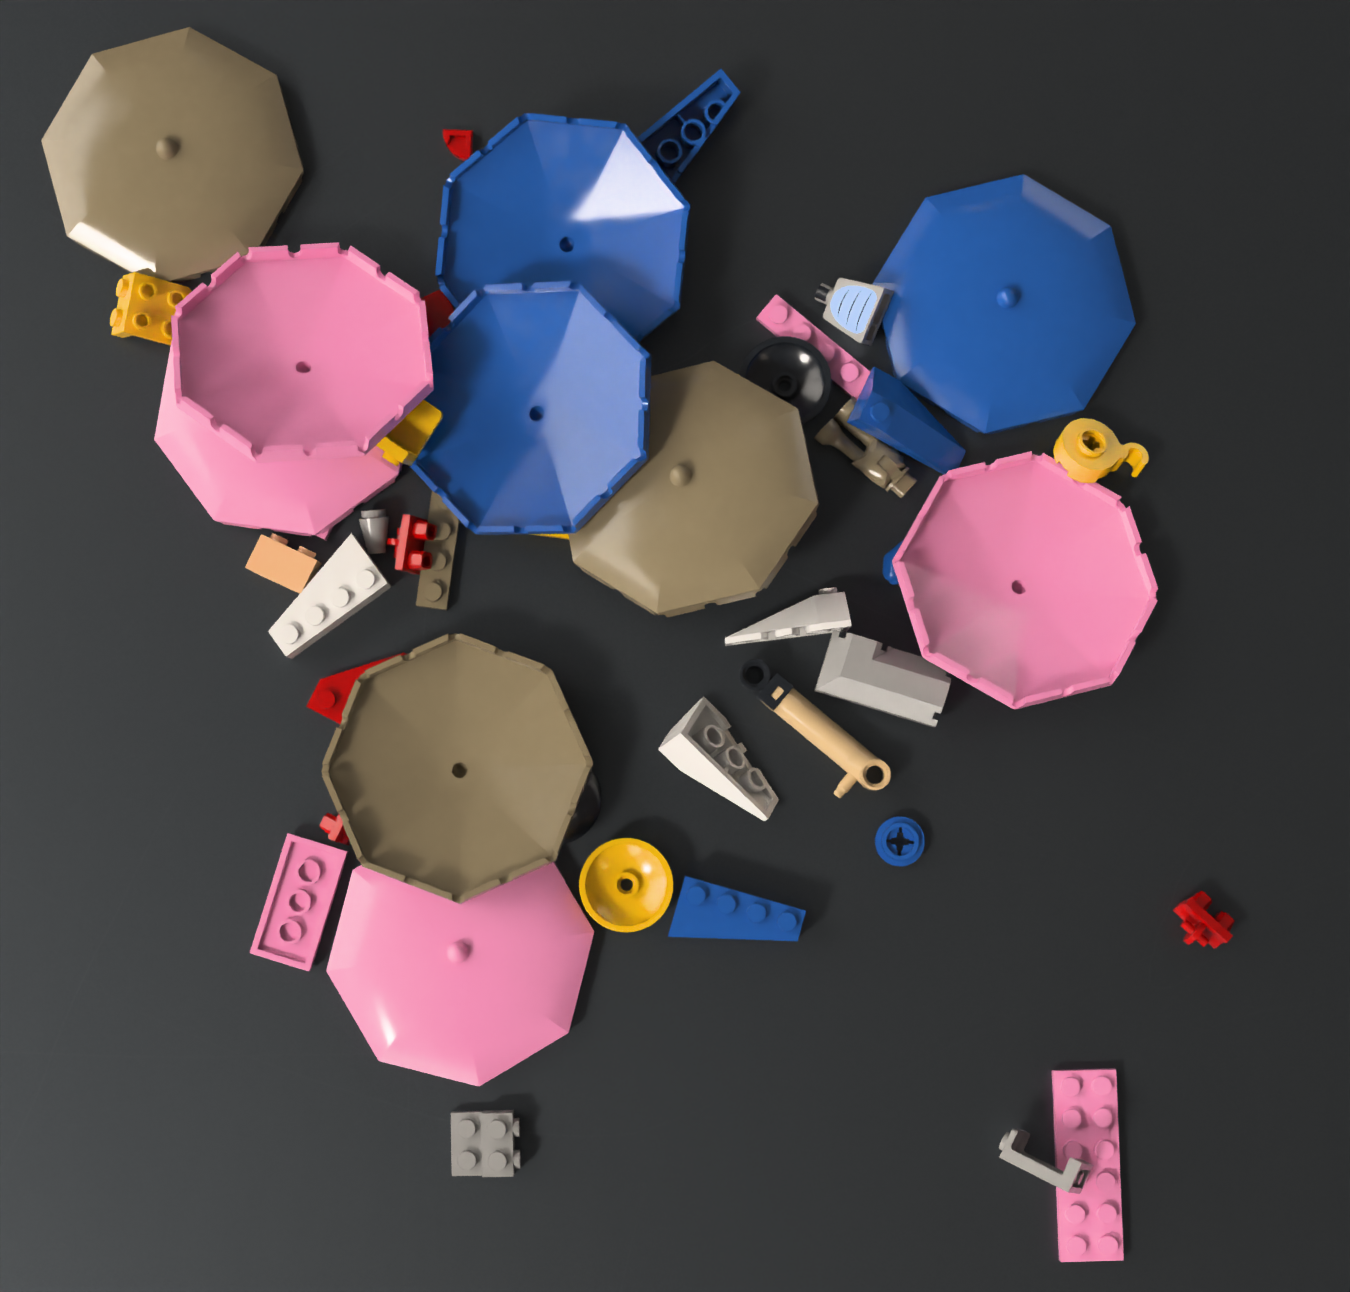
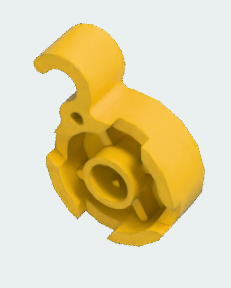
M1087 418L1071 421L1056 440L1053 449L1056 463L1060 461L1062 466L1069 471L1067 476L1081 483H1095L1099 478L1107 476L1109 472L1117 471L1123 462H1128L1132 466L1133 471L1131 475L1137 477L1149 460L1148 452L1143 446L1133 442L1121 445L1113 431L1105 424Z

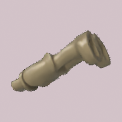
M853 396L834 418L818 432L814 439L822 445H832L853 461L851 464L864 473L872 482L885 488L887 492L891 489L898 497L902 498L917 480L907 472L910 468L906 467L904 457L897 449L847 423L857 402V399ZM840 426L849 431L866 446L865 452L843 433Z

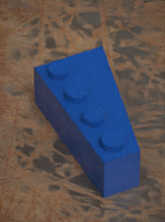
M722 69L718 70L638 137L674 184L684 173L741 93Z

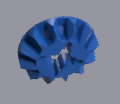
M893 817L886 820L876 833L875 846L877 853L886 863L893 866H907L914 863L921 856L925 846L924 833L921 827L907 817ZM899 827L901 828V833H903V838L913 841V844L902 846L900 855H898L896 845L886 842L887 839L897 837Z

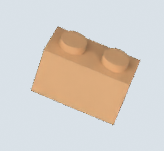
M274 533L271 534L270 538L261 534L245 568L300 594L315 577L322 564L314 559L316 553L302 546H299L296 551L287 546L289 542L287 539Z

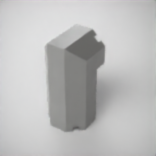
M833 630L814 691L926 726L936 727L938 720L932 718L936 716V713L941 714L952 679L946 676V674H950L949 672L921 656L890 646L883 651L881 650L883 643L852 633H846V637L840 638V631Z

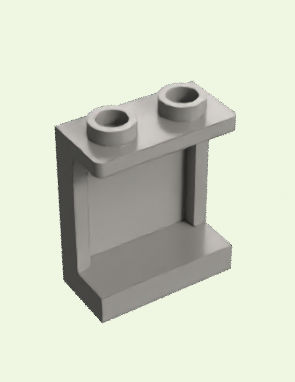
M1014 1128L1010 1133H1005L999 1145V1149L1002 1150L999 1158L1068 1193H1081L1093 1167L1092 1164L1082 1159L1070 1157L1065 1170L1062 1171L1024 1151L1030 1133Z

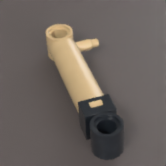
M752 659L743 664L739 672L740 684L748 691H759L760 694L757 696V699L772 712L774 711L847 772L835 789L834 795L842 798L857 781L864 788L873 791L888 785L891 778L889 766L794 689L793 685L778 673L771 678L769 667L761 660ZM757 667L763 672V680L760 683L752 684L746 679V671L749 668ZM871 766H876L882 771V779L877 784L870 783L866 778V771Z

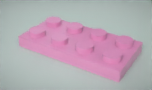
M287 833L250 950L251 954L305 971H311L349 851Z

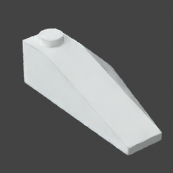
M836 587L818 590L819 595L809 597L726 637L725 646L832 633L833 630L840 632L848 631L852 625L845 592H837Z

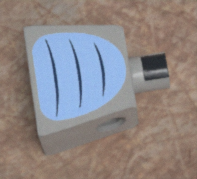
M839 278L834 288L824 283L820 284L815 294V300L827 305L823 313V318L857 342L872 345L894 291L880 286Z

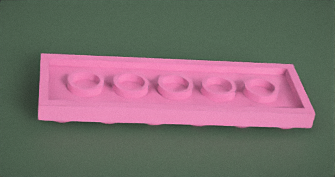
M1116 1069L1052 1070L1055 1167L1064 1171L1070 1157L1082 1159L1093 1165L1080 1194L1068 1193L1056 1187L1059 1261L1124 1260Z

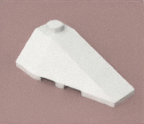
M705 697L701 698L669 731L658 750L683 773L761 820L766 821L778 803V797L758 768H753L743 754L747 750L742 742L737 744L728 731L731 725L727 719Z

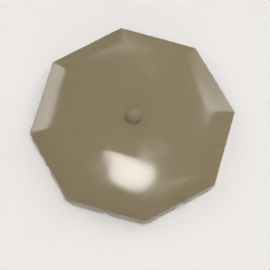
M190 27L93 53L41 140L67 237L107 261L115 263L129 273L137 272L176 284L200 278L201 274L206 272L214 273L235 253L238 252L241 257L249 253L248 247H265L278 224V216L281 212L284 213L303 181L302 175L304 173L302 159L295 134L291 127L289 112L278 76Z
M715 361L651 376L649 459L576 534H568L574 564L580 567L586 574L609 588L618 590L624 597L655 616L657 614L671 617L705 609V605L708 603L722 605L756 597L755 594L763 588H768L787 560V553L790 547H796L817 516L816 510L819 506V500L798 408Z
M454 633L443 635L416 647L407 655H398L364 670L365 673L360 675L358 680L356 679L341 715V724L338 728L336 727L322 762L323 768L321 772L335 808L343 821L342 824L356 857L362 867L462 904L557 860L594 763L552 669L542 663L510 651H502L496 646L467 635Z

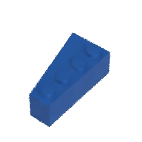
M685 875L668 937L798 941L806 910Z

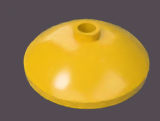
M619 838L602 844L587 858L580 874L579 891L586 911L597 923L617 932H635L651 926L665 913L672 898L673 877L669 864L655 847L642 840ZM626 878L630 879L633 883L632 889L628 891L621 888V881Z

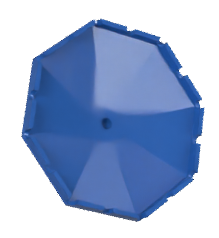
M524 113L520 117L517 116L491 138L487 146L477 150L449 174L450 177L446 180V184L443 185L440 217L442 234L438 238L435 276H437L440 290L456 309L474 290L480 291L486 288L485 285L523 283L524 285L534 286L536 282L572 281L573 283L582 284L638 342L643 340L680 309L691 204L626 123Z
M1025 174L925 197L873 282L875 286L894 291L881 322L882 329L885 332V342L894 378L896 377V379L900 380L912 394L933 407H940L945 411V414L973 431L983 434L989 433V435L1023 427L1033 422L1040 423L1083 411L1136 324L1111 226Z
M572 281L536 282L534 286L524 285L523 283L485 285L486 288L480 291L474 290L448 317L451 321L445 328L439 327L428 338L430 342L434 390L424 400L443 413V418L410 467L433 492L441 496L442 502L464 526L477 535L576 534L649 459L651 354L582 284L573 283Z

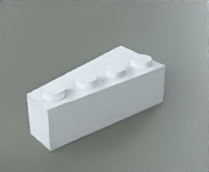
M351 533L268 632L285 656L293 659L392 586L358 539Z

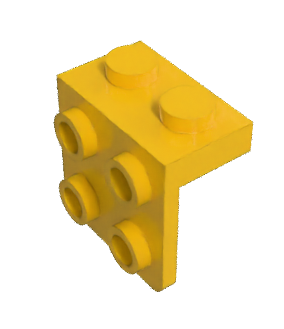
M137 272L123 275V279L119 280L116 288V296L119 297L117 308L112 311L110 317V326H113L111 335L121 338L136 336L171 346V315H175V306L189 295L192 290L187 286Z
M423 400L376 445L385 451L382 457L396 466L400 462L412 466L441 422L443 413L426 400Z

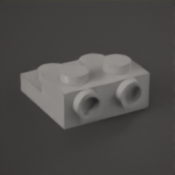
M514 1110L451 1112L452 1176L514 1177L515 1169L521 1168V1151L515 1150V1137H520V1118H514Z

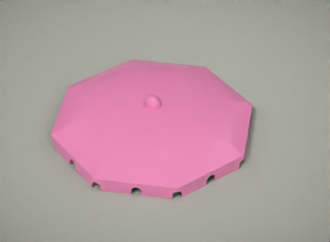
M339 242L301 244L300 251L296 253L290 252L288 245L248 247L249 253L241 257L238 252L235 253L211 274L212 279L208 287L202 282L175 306V315H171L176 406L255 463L365 456L434 390L425 300H421L418 290L391 272L384 276L380 271L379 264L351 245L347 251L340 248Z
M171 341L154 440L214 521L221 522L224 525L260 530L266 528L274 532L309 537L319 533L324 534L354 512L353 509L360 503L365 504L394 483L395 478L402 471L403 463L400 462L396 466L382 457L385 451L377 446L371 449L365 456L255 463L176 406L173 368L174 354Z
M1032 451L996 459L990 465H985V462L948 470L946 474L939 476L892 560L922 657L1014 710L1111 686L1121 673L1136 643V638L1142 632L1158 601L1156 600L1158 586L1146 553L1141 554L1139 545L1142 540L1130 506L1126 508L1120 501L1121 496L1096 482L1081 483L1067 476L1069 471L1060 462L1056 463L1055 459L1045 453L1041 456L1032 455Z
M555 862L462 904L408 885L360 865L352 871L326 971L378 1061L481 1086L569 1033L595 931L574 894L566 884Z

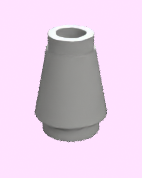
M386 509L361 511L359 523L368 554L385 553L389 516H386Z

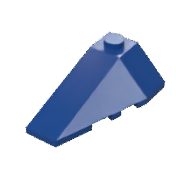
M876 367L872 368L847 423L943 475L948 470L959 468L966 450L900 380Z

